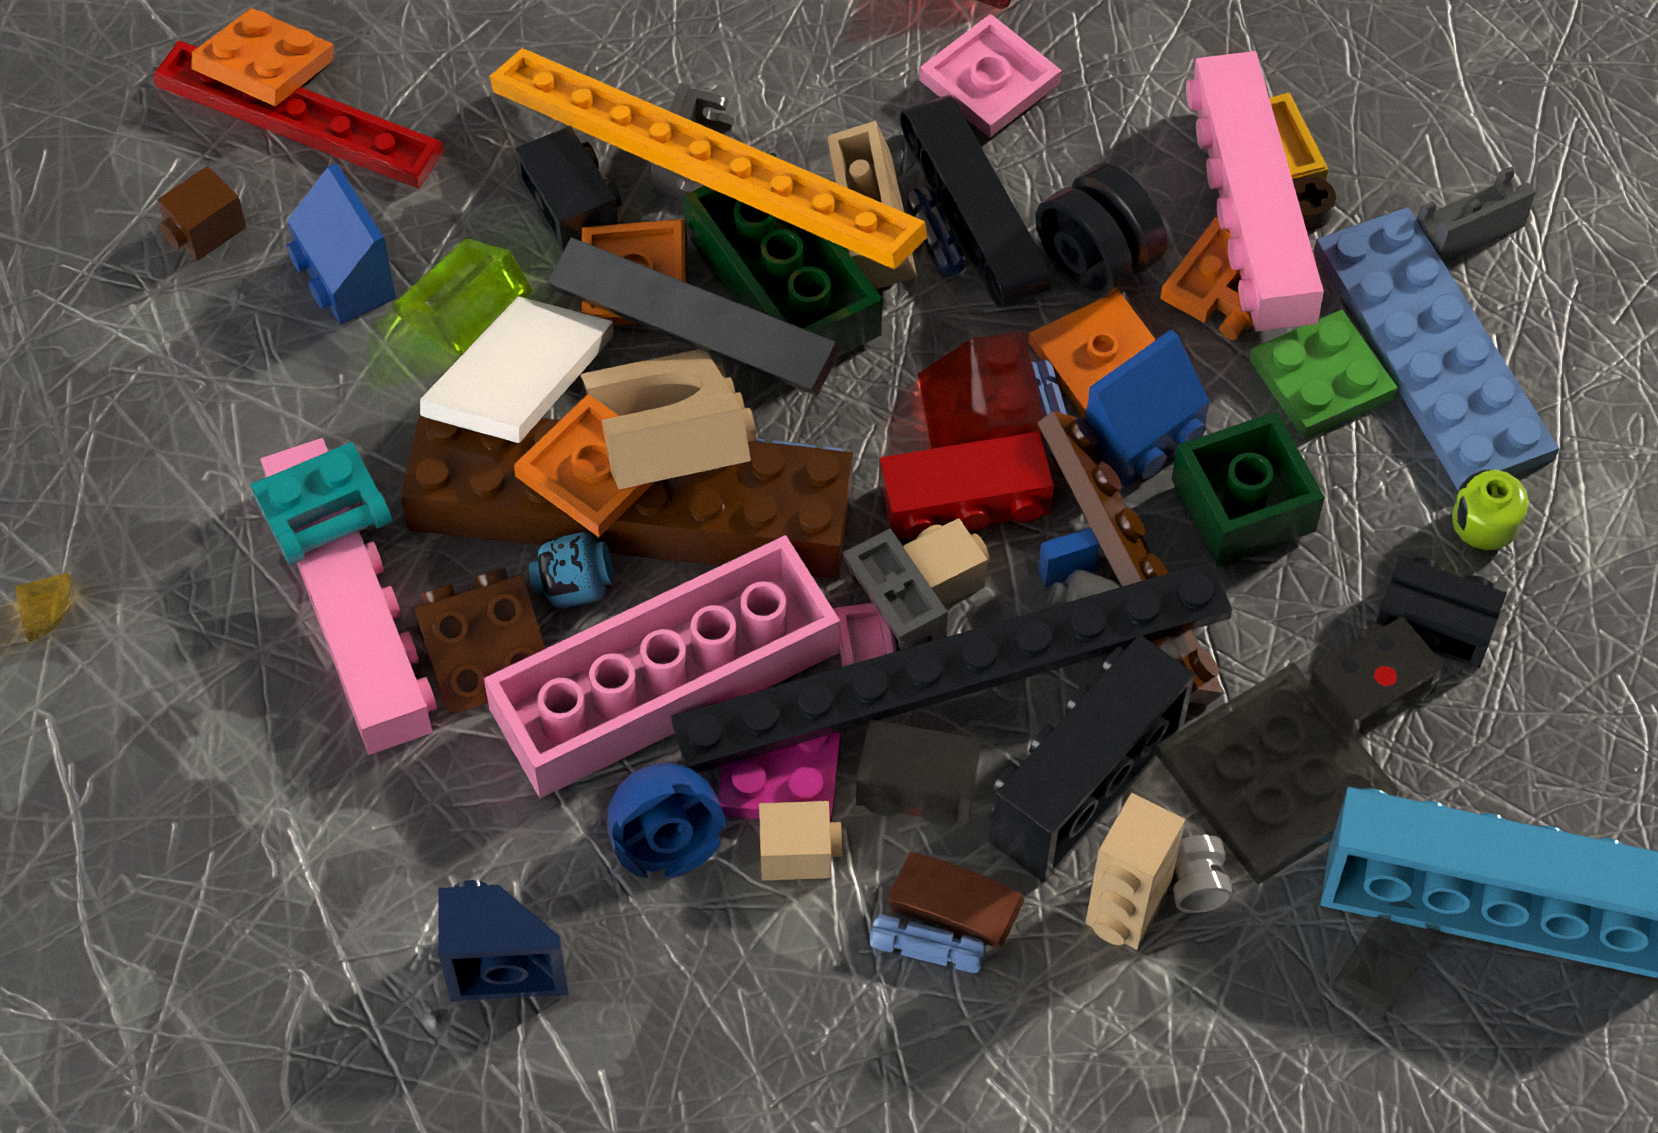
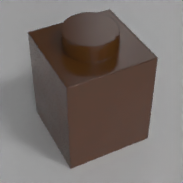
M208 166L157 199L164 220L159 224L163 235L174 248L179 249L183 246L197 261L247 227L239 196Z

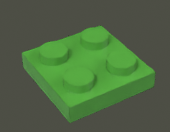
M1342 309L1320 318L1318 324L1304 325L1251 349L1249 361L1303 439L1395 399L1398 387Z

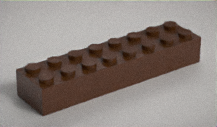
M419 414L401 493L408 531L540 545L543 541L579 532H589L598 542L605 541L611 554L717 566L728 563L786 535L812 576L839 579L853 488V452L751 441L748 442L751 461L656 481L598 537L515 477L514 464L560 420L541 418L522 441L516 443L426 418Z

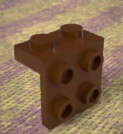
M505 567L474 576L476 587L458 593L454 592L452 584L422 592L420 596L423 603L411 607L417 628L421 629L444 706L452 713H459L487 704L485 677L545 649L523 575L516 574L508 577Z

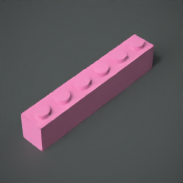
M1256 51L1196 58L1194 79L1187 80L1186 82L1187 104L1190 111L1197 110L1199 119L1196 121L1197 142L1200 150H1208L1209 158H1207L1206 162L1207 179L1210 189L1218 188L1220 198L1217 199V216L1220 228L1230 230L1231 239H1228V258L1231 269L1239 270L1242 278L1238 285L1241 309L1243 312H1251L1256 332L1318 324L1324 291Z
M320 438L260 458L265 478L326 453L328 450L324 439ZM359 502L353 504L349 507H346L323 518H320L297 529H294L293 531L294 533L300 532L304 529L312 527L337 515H340L356 507H359L360 504ZM356 531L305 553V560L298 562L297 566L368 755L433 733L428 712L437 709L436 701L427 677L416 680L411 665L419 663V658L409 631L399 634L395 626L394 620L402 616L392 587L388 586L381 589L376 575L384 573V568L374 541L364 544L359 531Z

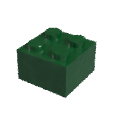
M1277 411L1177 445L1171 480L1217 566L1316 532L1325 497Z

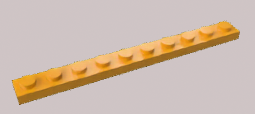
M521 48L489 76L492 90L496 94L566 125H571L573 128L894 270L927 238L926 224L923 220L524 48Z

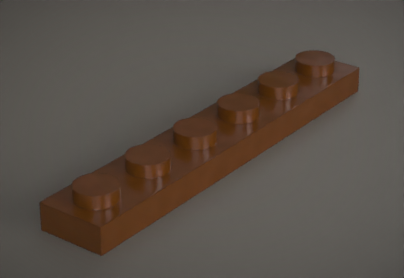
M1052 411L1037 424L1121 586L1168 574L1162 561L1150 552L1143 538L1145 534L1144 525L1137 514L1130 508H1127L1119 492L1121 489L1120 479L1115 471L1103 462L1095 446L1098 443V438L1088 422L1083 418H1077L1057 411ZM1192 630L1152 641L1154 645L1195 673L1189 699L1190 703L1209 705L1225 694L1216 678L1219 670L1215 660L1204 648L1200 647Z

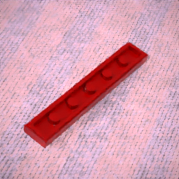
M180 40L177 41L153 74L156 87L417 189H420L443 154L442 141L302 87L295 90L277 106H273L193 70L192 52L198 47Z

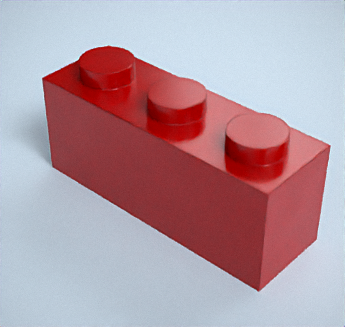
M1039 431L879 458L878 487L888 529L892 530L898 540L905 538L915 540L925 529L933 525L944 526L958 518L968 531H976L989 524L1012 520L1024 523L1036 520L1042 515L1051 514L1054 484Z

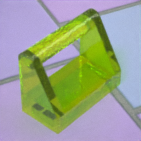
M465 238L396 300L392 307L398 316L445 351L461 357L518 296L526 298L533 290L510 250ZM469 262L476 266L434 306L424 304Z

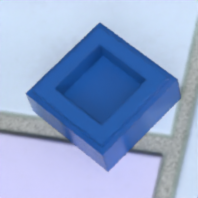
M1086 528L1041 544L1038 574L1045 588L1054 585L1055 582L1061 583L1066 581L1076 570L1096 571L1100 544L1092 528Z

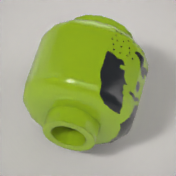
M1487 469L1479 470L1469 475L1460 485L1451 514L1455 532L1461 540L1470 546L1486 551L1498 550L1511 544L1520 534L1529 507L1527 491L1517 478L1504 471Z

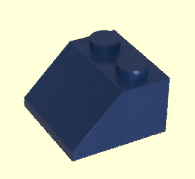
M467 880L455 884L454 887L438 888V955L450 1001L569 995L560 936L500 885H488L482 881Z

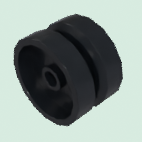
M1103 162L1089 168L1074 179L1071 187L1058 190L1041 202L1035 213L1036 230L1042 246L1053 265L1072 286L1084 295L1095 299L1106 298L1128 283L1132 274L1145 271L1160 260L1167 250V232L1161 215L1149 194L1131 175L1120 167Z

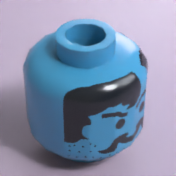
M579 532L543 541L539 546L538 561L530 562L529 564L530 579L537 595L545 593L547 600L557 609L599 601L605 596L607 585L614 584V568L609 548L605 541L598 542L589 532Z

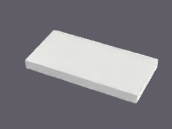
M518 296L420 399V415L520 443L613 338V321Z

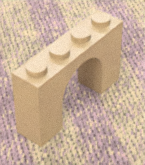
M697 349L580 374L584 396L587 394L591 395L619 415L618 417L601 420L611 473L618 489L751 461L748 442L757 440L752 412L750 408L744 407L741 393H735L731 377L726 378L722 362L714 363L708 352Z

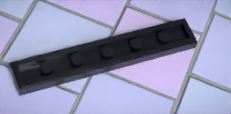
M572 237L547 282L558 292L815 396H818L841 351V347L835 341Z

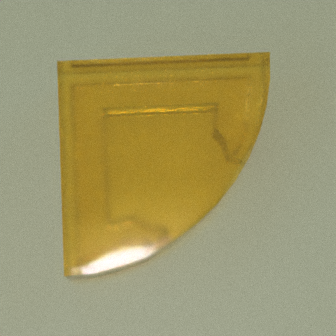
M69 572L15 586L24 633L28 642L41 638L51 632L68 614L74 597V584Z

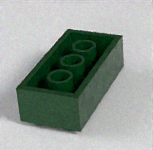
M702 186L683 195L687 236L736 303L835 341L841 347L838 357L882 335L883 299L844 247L707 186Z

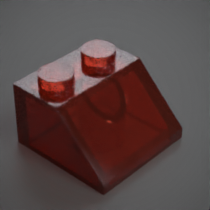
M1025 332L973 337L917 374L930 449L1038 431L1042 439V431L1037 423L1043 419Z

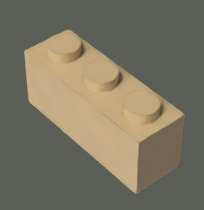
M873 121L828 135L836 183L904 212L893 156L877 122ZM849 250V255L875 290L917 277L912 253L894 270Z
M1132 792L1098 850L1085 924L1093 927L1094 932L1106 942L1114 945L1126 944L1138 950L1168 896L1186 819Z

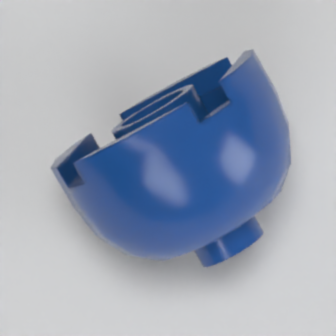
M654 764L633 772L618 785L608 806L607 828L614 853L623 868L639 877L648 878L646 871L655 872L666 868L665 877L670 878L698 868L715 854L721 844L718 834L722 826L726 829V817L707 780L693 770L678 764Z

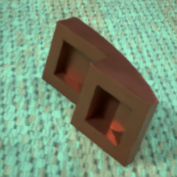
M914 852L909 853L886 899L894 912L942 923L948 931L954 932V937L962 938V935L979 938L985 942V945L997 948L1003 947L1025 901L1022 893L991 878L961 866Z

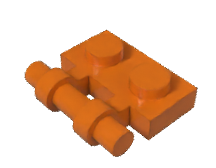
M1215 217L1162 286L1160 299L1203 323L1208 320L1215 309L1226 314V318L1220 325L1219 331L1225 338L1235 340L1243 329L1248 330L1253 326V320L1250 311H1242L1239 293L1231 289L1239 277L1241 278L1239 270H1232L1229 263L1228 239H1231L1230 230L1221 229L1218 218Z

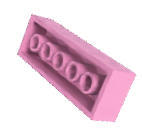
M784 535L485 677L484 683L489 709L541 799L674 734L670 716L767 689L840 653V619L791 542Z

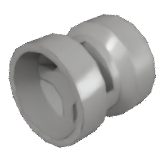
M1195 835L1181 839L1173 872L1178 880L1173 887L1177 909L1190 913L1206 912L1218 909L1231 902L1234 896L1229 876L1222 873V865L1226 857L1220 838L1210 835Z

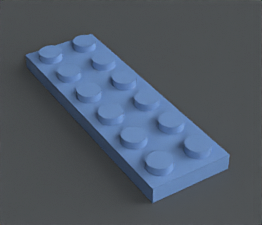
M1409 207L1316 239L1314 247L1316 256L1384 369L1398 387L1399 394L1458 491L1466 478L1479 470L1496 469L1513 476L1556 459L1559 451L1558 445Z

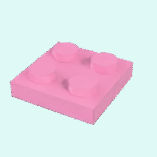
M990 13L919 67V81L939 97L952 96L963 116L990 138L1059 85L1062 70Z

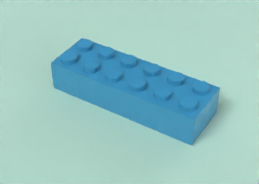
M1347 787L1329 847L1320 906L1658 978V851L1624 845L1622 842L1611 838L1595 839L1571 834L1554 826L1538 827L1506 820L1497 814H1476L1452 809L1435 801L1419 802L1395 797L1378 789L1369 788L1362 790Z

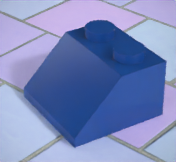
M337 163L326 168L288 218L287 222L292 241L286 244V249L298 272L307 270L312 280L308 281V284L318 306L322 310L329 307L339 324H342L396 299L384 237Z
M1169 330L1090 386L1085 421L1088 422L1096 433L1098 443L1095 446L1103 462L1115 471L1124 488L1139 477L1146 479L1154 475L1162 467L1166 458L1177 450L1178 444L1202 437L1206 431L1205 423L1210 401L1179 336L1174 331Z

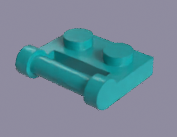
M353 442L250 484L253 496L289 566L305 560V553L374 524L377 529L393 522L388 506L382 494L378 492ZM360 501H362L363 505L359 507H356L345 513L337 515L333 518H330L312 527L304 529L300 532L294 533L293 531L294 529H297L315 520H318L341 509L349 507Z

